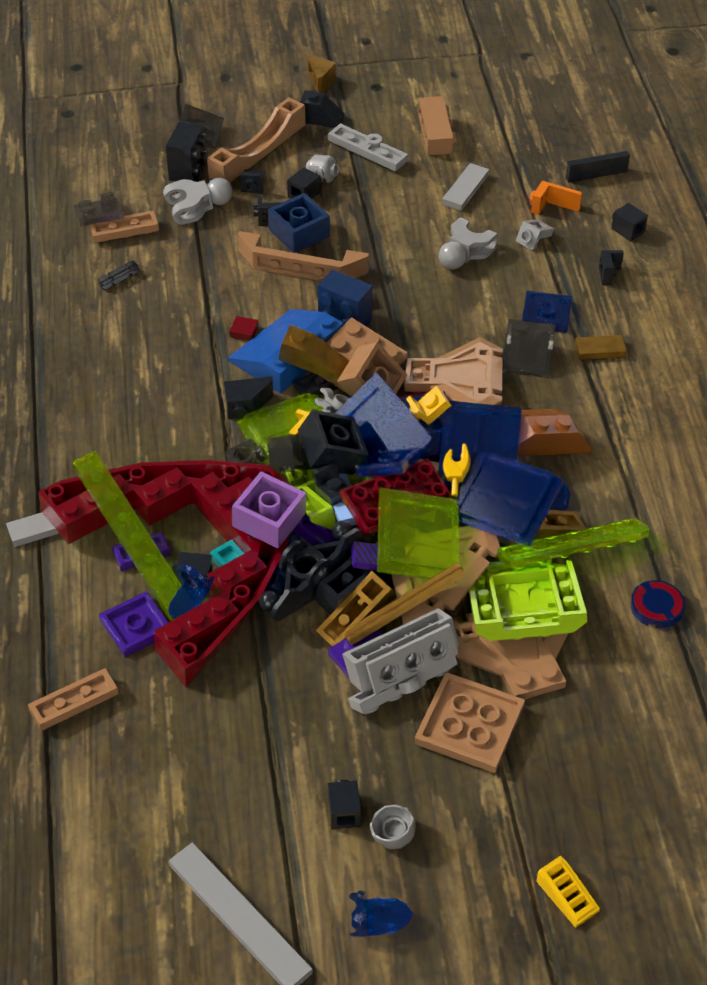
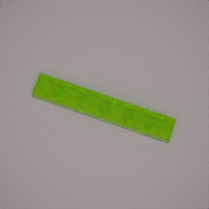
M637 518L627 519L497 548V558L509 568L518 569L530 563H544L548 559L557 557L567 558L570 554L588 553L596 548L614 547L622 542H636L640 538L649 537V526Z

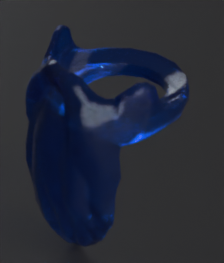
M187 564L179 565L176 572L183 585L170 602L168 611L173 619L178 618L199 606L210 593L214 576L207 579L192 566Z
M362 890L349 895L350 899L356 903V908L352 912L351 922L356 932L350 933V936L353 937L380 936L397 932L404 928L413 916L410 907L405 902L396 898L368 899L366 891Z

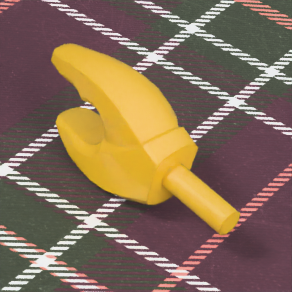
M462 444L461 460L459 462L452 459V449L446 453L443 460L444 474L447 480L452 482L451 495L453 497L458 496L459 482L464 480L470 468V454L466 444Z

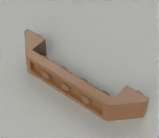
M242 231L238 232L239 252L253 269L322 281L332 269L352 278L368 274L369 271L368 253L347 250L343 261L264 248L261 247V235Z

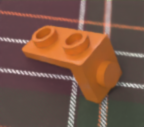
M542 181L536 191L533 190L530 195L529 203H532L531 213L539 215L546 203L578 212L581 208L583 193Z

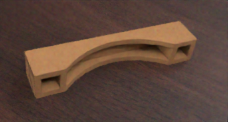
M288 97L275 107L264 127L250 141L236 148H220L207 158L209 179L224 178L231 183L240 176L241 172L252 167L305 126V105Z

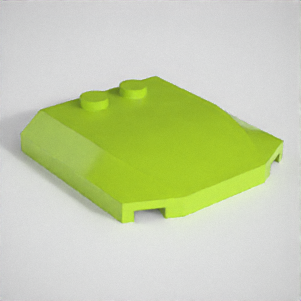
M549 557L490 562L488 568L468 591L476 634L489 641L519 640L526 637H547L555 634L574 633L587 623V611L573 563L569 560H566V565L552 563V558Z

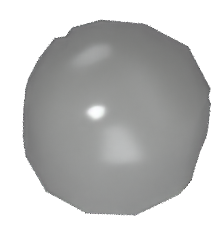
M388 805L375 813L370 823V830L373 838L380 846L389 850L401 849L413 839L416 824L408 808L399 805Z

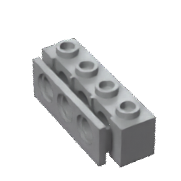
M438 608L343 653V658L350 682L361 692L373 690L377 694L457 655L459 643L452 617Z

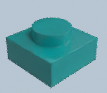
M232 539L210 552L213 562L218 567L244 554Z

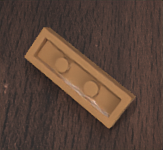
M154 210L89 222L94 243L159 231Z
M106 668L29 703L28 707L38 727L43 731L119 693L117 686Z

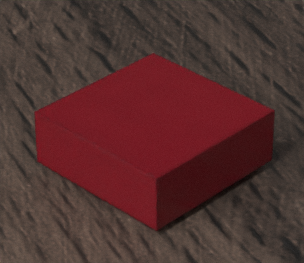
M236 316L229 331L230 337L250 341L256 334L259 320Z

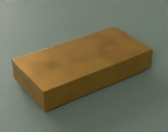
M622 335L575 338V347L579 360L626 357V348Z

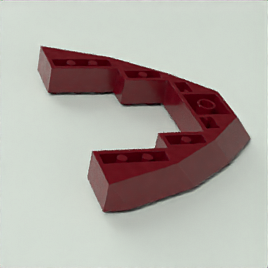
M215 460L141 462L60 480L39 491L41 512L68 545L133 510H136L150 526L193 503L227 542L232 539L244 552L243 555L207 574L208 594L211 599L154 631L155 651L185 687L191 683L237 632L258 603L287 547L290 537L289 534L280 547L276 548L232 525L233 504L260 472L285 482L270 465Z

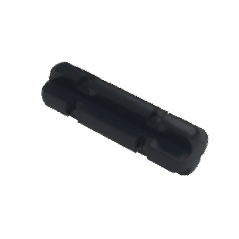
M130 261L125 264V267L122 265L109 272L108 276H101L98 279L99 286L106 290L112 287L111 284L116 285L129 278V275L133 276L139 272L138 264L135 261Z

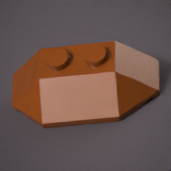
M557 409L511 410L494 437L502 457L591 453L592 451L585 435L570 415Z

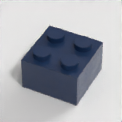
M305 193L268 209L269 231L293 253L330 237V215Z
M332 269L318 285V312H326L343 322V325L352 317L367 327L372 321L373 286Z

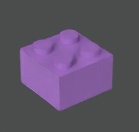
M260 472L233 504L232 525L261 541L279 548L306 514V492Z

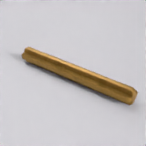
M459 563L451 565L344 631L347 641L351 645L357 643L465 576L463 568Z

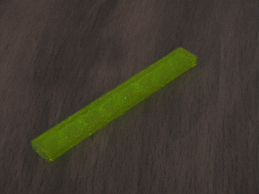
M93 451L73 460L72 466L169 620L172 621L195 608L192 600L97 452Z

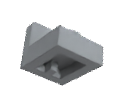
M538 219L523 221L516 241L530 250H535L539 240L552 236L554 228Z

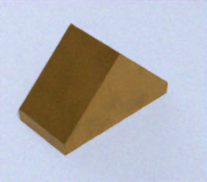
M307 55V69L311 81L317 92L324 93L336 80V63L314 55Z

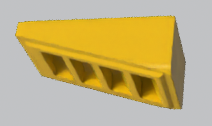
M559 856L538 871L536 882L575 928L600 911L594 899L562 856ZM564 883L569 885L561 891L558 889ZM573 893L577 895L575 898L567 902V897H569ZM583 902L586 906L575 913L573 908Z

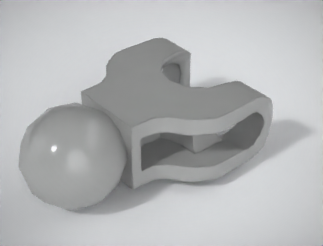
M214 178L208 185H206L205 180L194 182L183 179L168 184L163 191L166 201L174 205L172 216L175 222L180 225L198 221L206 211L214 209L213 204L224 205L232 198L233 194L232 185L224 178ZM176 191H177V192H180V193L175 194V195H170V194H172L173 192H176Z
M459 218L451 225L452 236L449 242L442 245L438 253L440 264L446 269L455 270L463 266L464 262L487 258L496 249L499 234L491 230L483 233L469 231L470 221Z

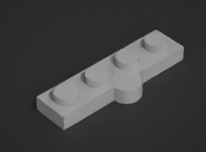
M339 124L328 133V141L395 172L408 161V154L382 143V137L379 134L365 135L343 124Z
M453 656L377 694L373 690L359 692L348 698L351 709L362 714L375 712L379 709V705L387 701L398 700L403 694L412 693L423 687L427 680L433 677L444 676L445 672L449 673L450 668L458 665L456 658Z

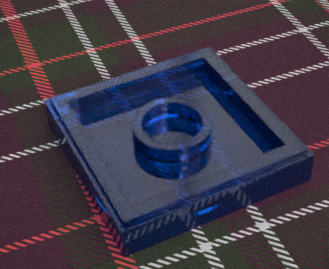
M526 291L521 328L567 333L572 296Z
M422 448L376 451L355 469L357 477L404 474L424 457Z

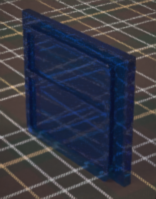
M377 372L335 413L355 417L369 454L364 461V465L370 468L373 466L382 468L385 474L403 468L410 458L414 459L434 440Z
M449 401L451 406L445 411L438 474L444 484L452 485V482L447 480L443 470V460L446 453L452 449V459L459 462L461 460L462 444H466L470 454V468L464 480L459 482L458 486L514 491L522 408Z
M479 452L458 490V496L452 501L445 516L446 518L530 547L564 479L554 476L549 471L490 452Z

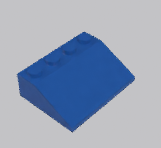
M290 309L229 356L228 361L254 378L272 376L273 390L281 394L293 384L294 380L301 378L309 372L278 359L281 344L289 326L293 325L311 332L326 343L343 326V322L326 312Z

